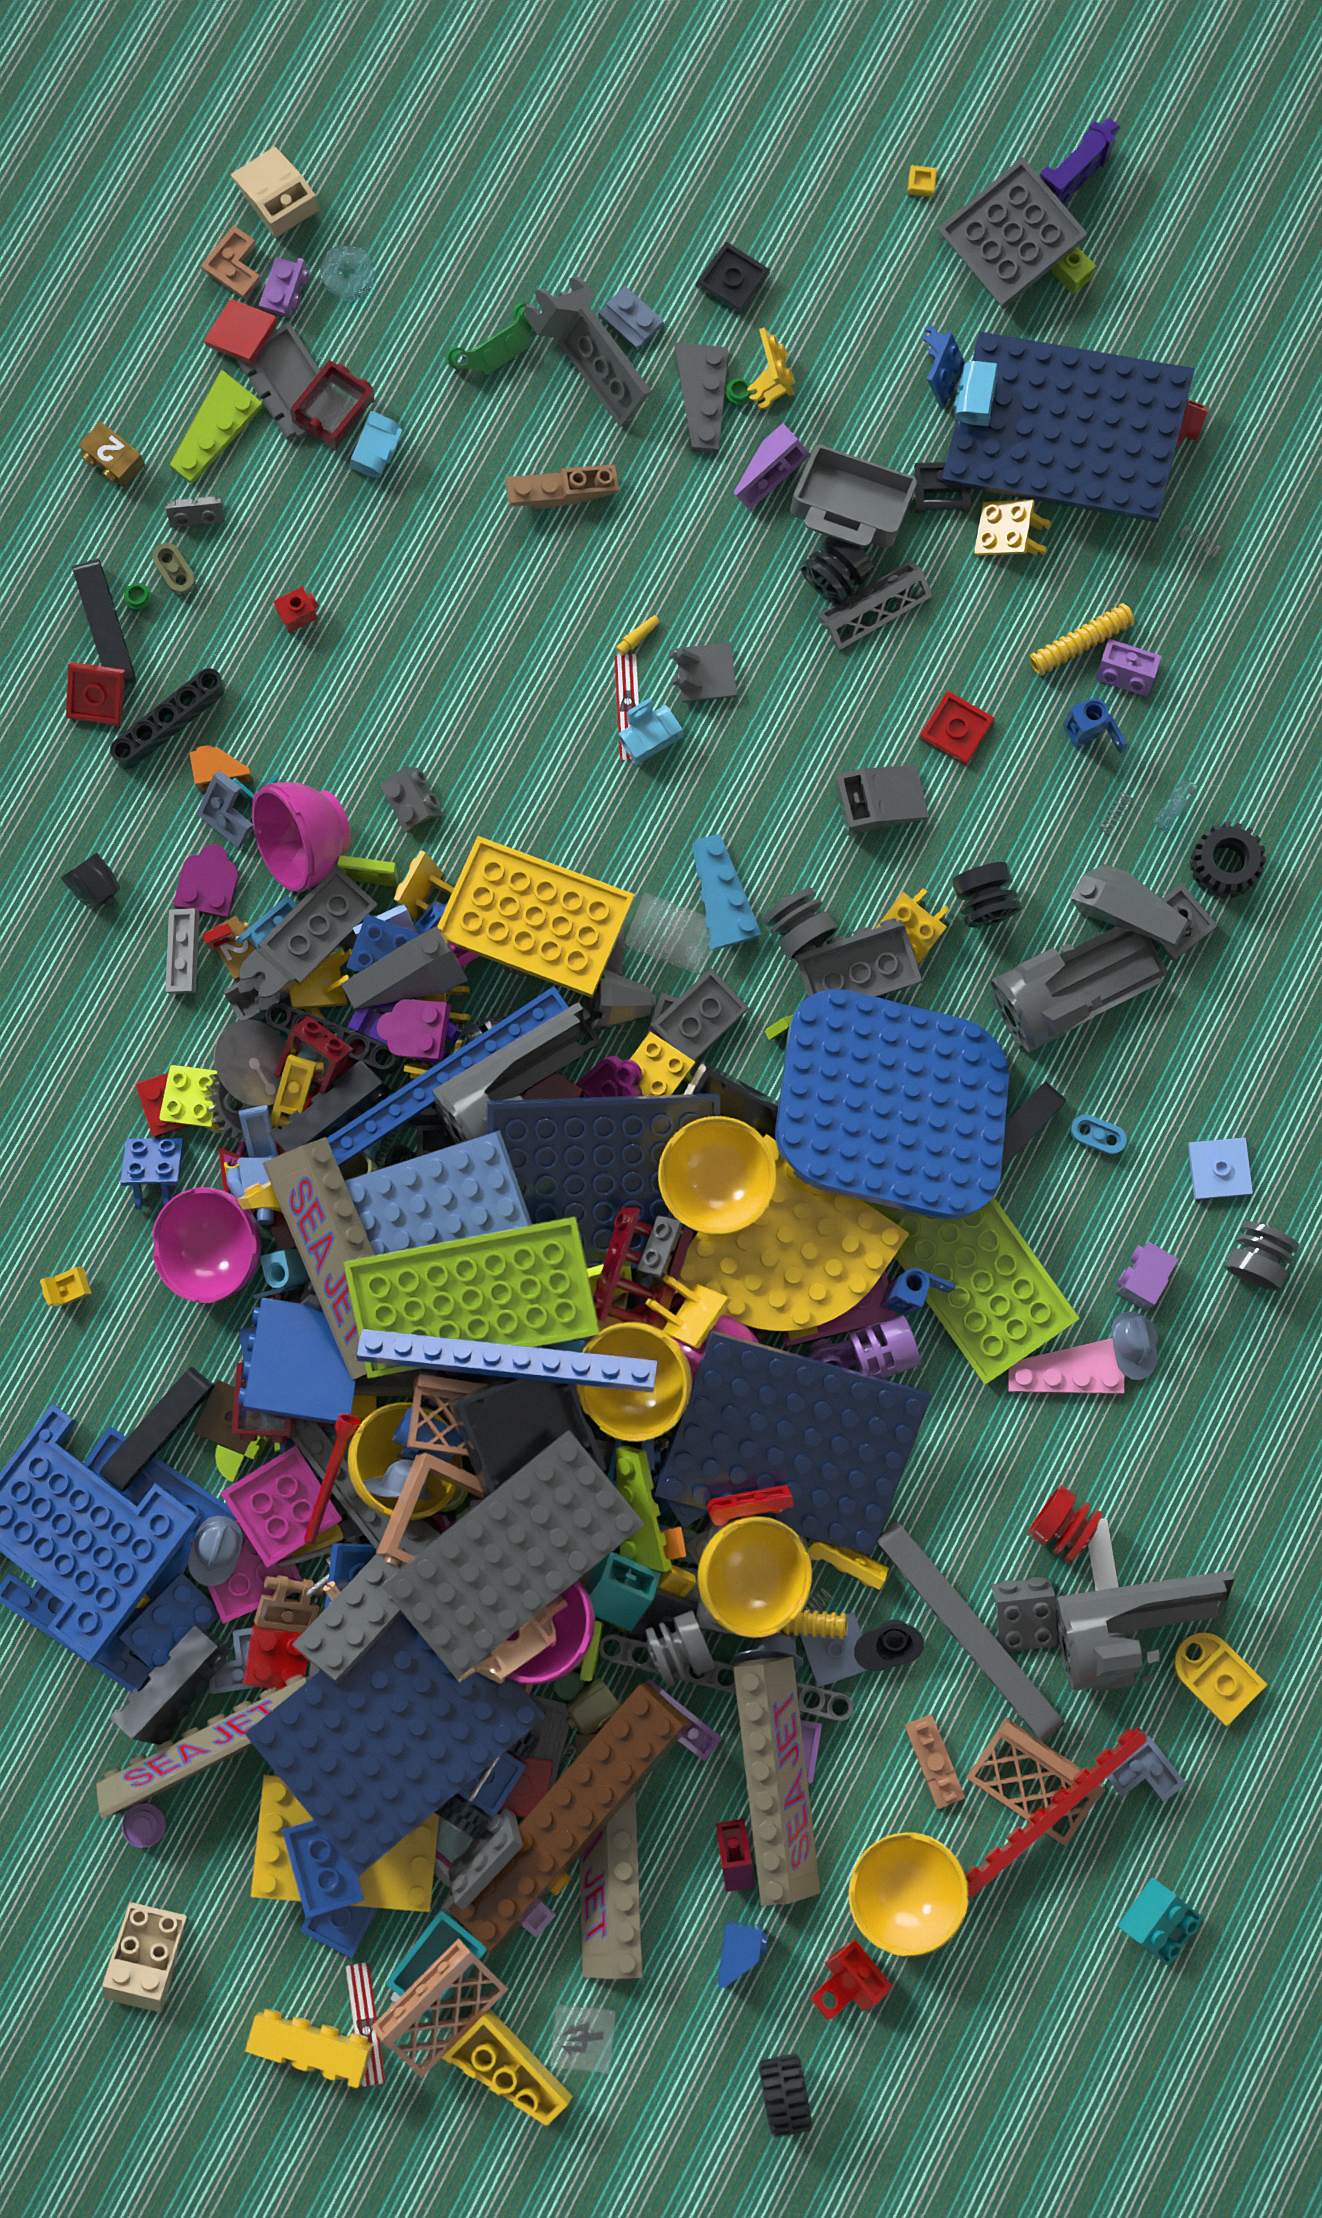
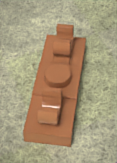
M932 1714L905 1724V1729L937 1809L964 1799L965 1796Z

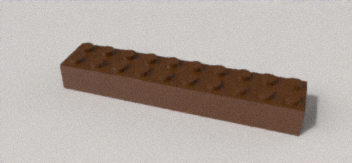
M650 1683L640 1684L519 1825L518 1828L523 1847L465 1910L455 1905V1903L448 1910L490 1952L501 1948L690 1728L692 1723Z

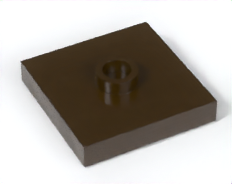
M217 1379L193 1432L245 1455L251 1442L240 1441V1436L232 1434L235 1387ZM247 1411L246 1425L261 1426L264 1418L259 1412Z

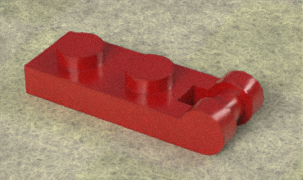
M787 1485L714 1498L708 1502L707 1510L712 1522L717 1526H723L731 1518L755 1517L757 1513L768 1511L771 1513L782 1512L786 1508L793 1507V1500Z

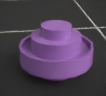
M150 1803L137 1804L131 1807L123 1817L122 1833L125 1839L133 1846L139 1848L150 1847L158 1843L164 1836L166 1818L162 1810L156 1805Z

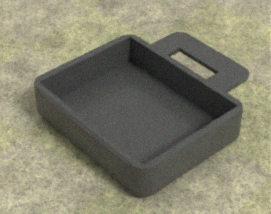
M818 445L814 447L793 494L790 512L794 517L805 520V526L812 531L859 547H867L872 543L889 548L893 546L913 499L917 480L912 475H907L824 445Z

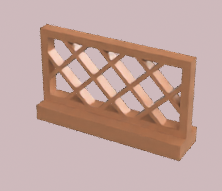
M418 1375L414 1379L413 1384L414 1398L407 1447L468 1456L467 1450L462 1448L464 1442L458 1447H451L442 1437L453 1427H455L459 1434L460 1432L454 1417L446 1408L449 1403L443 1404L440 1399L451 1401L488 1385L429 1375ZM421 1396L432 1397L440 1408L427 1417L420 1407ZM442 1410L452 1425L439 1433L430 1421V1418ZM419 1415L423 1419L420 1423H418ZM424 1423L427 1424L436 1436L428 1443L416 1441L417 1428ZM436 1440H439V1442H440L442 1445L432 1444V1443H434Z
M1005 1717L966 1778L1031 1822L1029 1817L1032 1814L1028 1812L1026 1801L1043 1798L1046 1809L1048 1807L1047 1797H1052L1057 1792H1045L1043 1777L1056 1775L1061 1779L1062 1787L1066 1789L1065 1782L1070 1786L1074 1784L1073 1778L1082 1769ZM1000 1738L1011 1744L1013 1756L996 1759L994 1747ZM1016 1748L1024 1754L1017 1755ZM992 1752L993 1759L986 1760L989 1754ZM1025 1758L1033 1759L1036 1761L1038 1773L1021 1776L1018 1760ZM1015 1761L1017 1776L1000 1779L997 1763ZM994 1764L997 1780L984 1782L976 1776L981 1766ZM1040 1765L1049 1771L1041 1772ZM1039 1777L1042 1793L1025 1796L1022 1780ZM1019 1781L1022 1797L1009 1799L1003 1795L1001 1784ZM1101 1782L1086 1795L1089 1799L1083 1808L1071 1809L1064 1815H1068L1070 1827L1064 1836L1055 1831L1052 1826L1045 1833L1066 1846L1095 1801L1105 1791L1104 1784ZM998 1785L999 1791L994 1789L992 1786ZM1023 1802L1024 1809L1016 1803ZM1079 1813L1074 1821H1072L1071 1815Z
M458 1938L374 2023L372 2029L388 2048L390 2047L422 2078L508 1989ZM474 1963L476 1965L475 1977L462 1979L463 1972ZM494 1983L497 1986L488 1996H480L481 1984ZM474 1985L473 1997L460 1999L461 1986ZM455 1987L453 2000L440 2001L441 1994L447 1988ZM472 2005V2012L466 2018H458L459 2006ZM453 2007L452 2019L438 2021L440 2008ZM433 2009L432 2022L419 2023V2017L426 2010ZM451 2027L450 2035L445 2040L436 2041L438 2028ZM431 2029L430 2042L417 2043L418 2031ZM404 2032H411L410 2044L397 2045L395 2043ZM429 2049L428 2057L418 2065L415 2062L416 2051Z

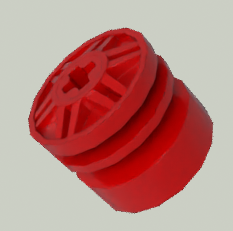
M1059 1485L1039 1512L1027 1536L1042 1546L1054 1537L1057 1541L1053 1553L1058 1555L1067 1546L1068 1548L1063 1556V1560L1070 1563L1080 1552L1082 1553L1092 1540L1103 1513L1095 1509L1086 1518L1085 1515L1090 1508V1504L1085 1502L1076 1511L1073 1509V1505L1077 1495L1064 1486Z

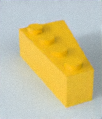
M490 2008L442 2057L448 2063H453L464 2070L463 2072L473 2079L476 2078L489 2086V2089L496 2094L506 2097L514 2103L513 2105L546 2126L569 2104L573 2097Z
M265 2009L264 2013L258 2012L255 2015L246 2052L279 2063H286V2060L289 2059L292 2060V2066L304 2071H315V2068L321 2069L320 2073L323 2077L331 2080L348 2078V2085L358 2088L364 2080L373 2044L367 2042L368 2037L356 2033H351L350 2037L338 2034L339 2029L327 2025H322L321 2029L310 2026L311 2021L299 2017H293V2021L281 2018V2012L271 2009Z

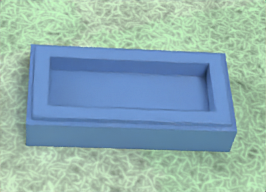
M267 1105L240 1110L239 1117L249 1158H275L279 1156L276 1141L269 1134L272 1130V1124Z

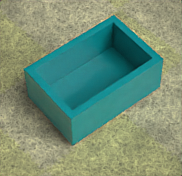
M443 1908L385 1984L401 1997L458 1938L478 1959L482 1957L487 1948L453 1914ZM474 1963L463 1972L462 1979H465L475 1966ZM455 1987L447 1988L441 1994L440 2001L448 2000L454 1993ZM433 2009L426 2010L422 2014L431 2022Z

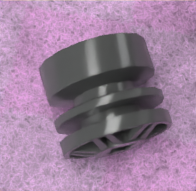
M811 887L787 896L777 903L763 918L766 926L771 927L774 925L771 929L773 936L787 933L779 942V946L789 960H794L795 956L800 954V950L805 947L816 945L817 948L838 930V926L829 912L815 915L822 906V901L820 899L813 900L816 897V892Z
M1244 1221L1240 1227L1243 1234H1238L1235 1240L1245 1250L1231 1249L1224 1268L1234 1276L1253 1285L1273 1291L1281 1290L1288 1272L1278 1262L1292 1263L1294 1257L1290 1253L1297 1252L1299 1243L1274 1227L1252 1221Z
M693 1611L674 1618L676 1632L672 1634L664 1623L659 1624L664 1635L660 1639H657L653 1627L646 1630L650 1655L658 1674L665 1680L668 1687L676 1685L671 1674L675 1670H678L682 1682L687 1680L685 1666L689 1664L697 1675L715 1668Z

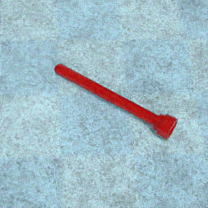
M345 1413L338 1415L335 1424L338 1437L304 1537V1541L308 1545L316 1541L348 1441L353 1438L361 1424L360 1419L353 1415Z

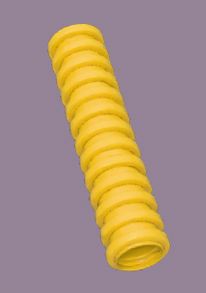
M1122 603L1118 608H1112L1111 613L1105 612L1104 617L1098 616L1096 621H1089V625H1082V629L1077 628L1074 630V633L1069 632L1067 637H1060L1059 642L1057 640L1053 641L1052 646L1048 644L1044 650L1042 648L1037 650V654H1030V663L1035 672L1043 676L1046 670L1048 672L1052 671L1053 666L1057 668L1061 662L1063 664L1068 662V658H1075V654L1081 655L1083 650H1090V646H1097V642L1102 643L1105 641V638H1111L1112 634L1116 635L1120 630L1127 629V625L1129 627L1133 626L1134 616L1130 608Z
M805 1610L804 1613L800 1612L794 1620H791L787 1625L778 1630L779 1632L777 1633L781 1634V1632H784L785 1635H789L790 1632H793L794 1636L803 1633L805 1637L808 1634H812V1637L821 1635L822 1638L830 1635L831 1639H834L836 1636L844 1639L847 1634L848 1618L846 1613L837 1615L836 1612H832L829 1615L827 1611L819 1614L816 1610L813 1613Z

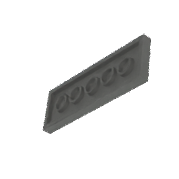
M422 1519L409 1520L397 1549L416 1556L441 1536V1534ZM377 1554L292 1644L300 1654L337 1685L403 1614L381 1586L399 1569L389 1566L388 1563L384 1562L385 1558Z

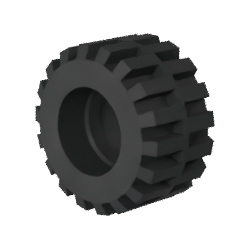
M1224 822L1221 827L1219 824L1214 825L1210 831L1207 830L1202 835L1191 854L1193 860L1190 863V869L1195 871L1192 876L1195 881L1198 879L1201 881L1198 886L1202 890L1207 887L1210 889L1208 894L1212 896L1215 893H1219V898H1226L1227 895L1234 898L1239 893L1244 894L1254 885L1264 870L1263 866L1266 863V857L1263 856L1265 852L1264 845L1259 846L1258 844L1261 841L1258 835L1253 837L1251 835L1253 831L1251 828L1248 827L1245 831L1241 829L1243 824L1236 823L1232 827L1231 822ZM1219 848L1234 850L1242 860V870L1236 873L1222 871L1214 862L1213 851Z
M794 2053L760 2060L759 2073L770 2132L774 2138L811 2131L812 2118L799 2056Z

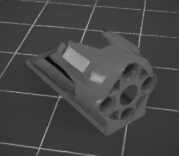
M1117 926L1075 948L1071 944L1059 946L1065 952L1063 954H1059L1054 948H1051L992 979L991 985L994 992L992 1001L1018 1049L1024 1047L1026 1051L1031 1052L1063 1036V1034L1084 1024L1094 1016L1163 982L1160 978L1167 975L1168 971L1149 937Z
M579 1003L574 1004L432 1090L437 1115L451 1134L456 1145L486 1135V1101L523 1100L520 1096H516L584 1054L577 1043L578 1039L586 1035L583 1008Z
M1233 1570L1058 1596L1056 1604L1057 1633L1063 1668L1072 1689L1080 1691L1094 1688L1101 1692L1138 1686L1139 1682L1135 1681L1133 1673L1142 1671L1143 1667L1139 1641L1124 1639L1123 1637L1139 1629L1219 1617L1217 1601L1229 1599L1235 1579ZM1108 1633H1124V1634L1109 1636ZM1158 1650L1147 1653L1148 1664L1159 1661ZM1152 1674L1141 1678L1143 1683L1154 1679Z

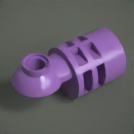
M903 1314L848 1333V1340L833 1344L829 1339H820L810 1346V1354L808 1358L842 1368L857 1364L860 1373L880 1379L921 1365L916 1342Z

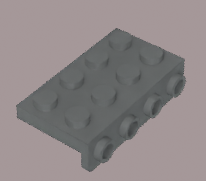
M896 918L888 919L880 923L881 927L872 930L869 927L861 928L854 931V936L843 939L842 936L827 940V945L816 948V945L801 949L800 954L796 955L795 959L799 965L808 997L818 992L832 989L848 990L869 996L881 997L923 983L903 921H897Z

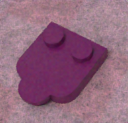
M217 844L208 845L202 849L200 855H192L184 861L173 902L175 908H195L202 914L229 919L239 873L235 865L228 861L227 853L223 847Z
M401 1000L394 1006L392 1012L380 1017L377 1022V1033L382 1039L387 1041L389 1050L401 1058L442 1061L451 1005L446 1002Z
M610 1056L597 1063L576 1085L583 1089L582 1093L585 1098L642 1096V1090L639 1085L642 1082L643 1074L636 1062L632 1060L622 1062L618 1057Z

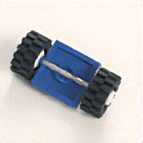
M527 1732L509 1750L527 1760L539 1739ZM506 1750L457 1792L464 1797L463 1801L465 1803L452 1796L434 1813L446 1820V1823L458 1831H463L477 1840L489 1819L471 1808L470 1805L473 1807L475 1804L495 1817L525 1770L526 1765L507 1753L508 1750Z

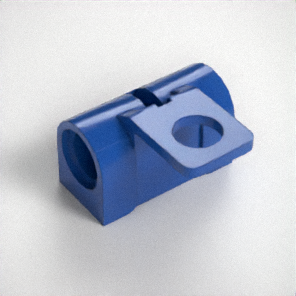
M1092 698L1071 707L1063 726L1075 748L1095 740L1100 732L1107 730L1116 749L1121 754L1125 751L1127 743L1113 716L1108 714L1109 710L1104 701Z
M912 1268L889 1282L880 1306L908 1316L912 1311L922 1308L929 1286L944 1293H950L955 1290L956 1285L921 1269Z
M411 1406L405 1411L393 1436V1441L404 1446V1449L398 1453L397 1457L402 1460L414 1461L416 1455L428 1453L449 1463L454 1454L407 1447L412 1414ZM420 1415L418 1417V1423H420L423 1420ZM434 1417L430 1418V1421L439 1433L449 1427V1425ZM426 1423L417 1428L416 1441L428 1443L436 1437ZM452 1428L442 1436L451 1447H458L462 1438L455 1428ZM436 1440L434 1443H432V1444L442 1445V1444L439 1442V1440Z

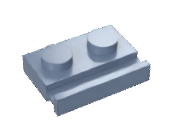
M626 286L610 299L602 310L598 311V317L636 352L643 343H646L664 325V320Z

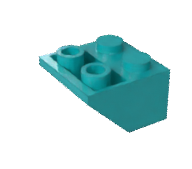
M610 1552L592 1567L585 1587L594 1609V1616L624 1630L631 1631L653 1601L661 1573Z
M1151 1878L1117 1926L1163 1963L1170 1966L1173 1960L1180 1955L1181 1949L1191 1935L1197 1931L1203 1917L1176 1894L1154 1878Z

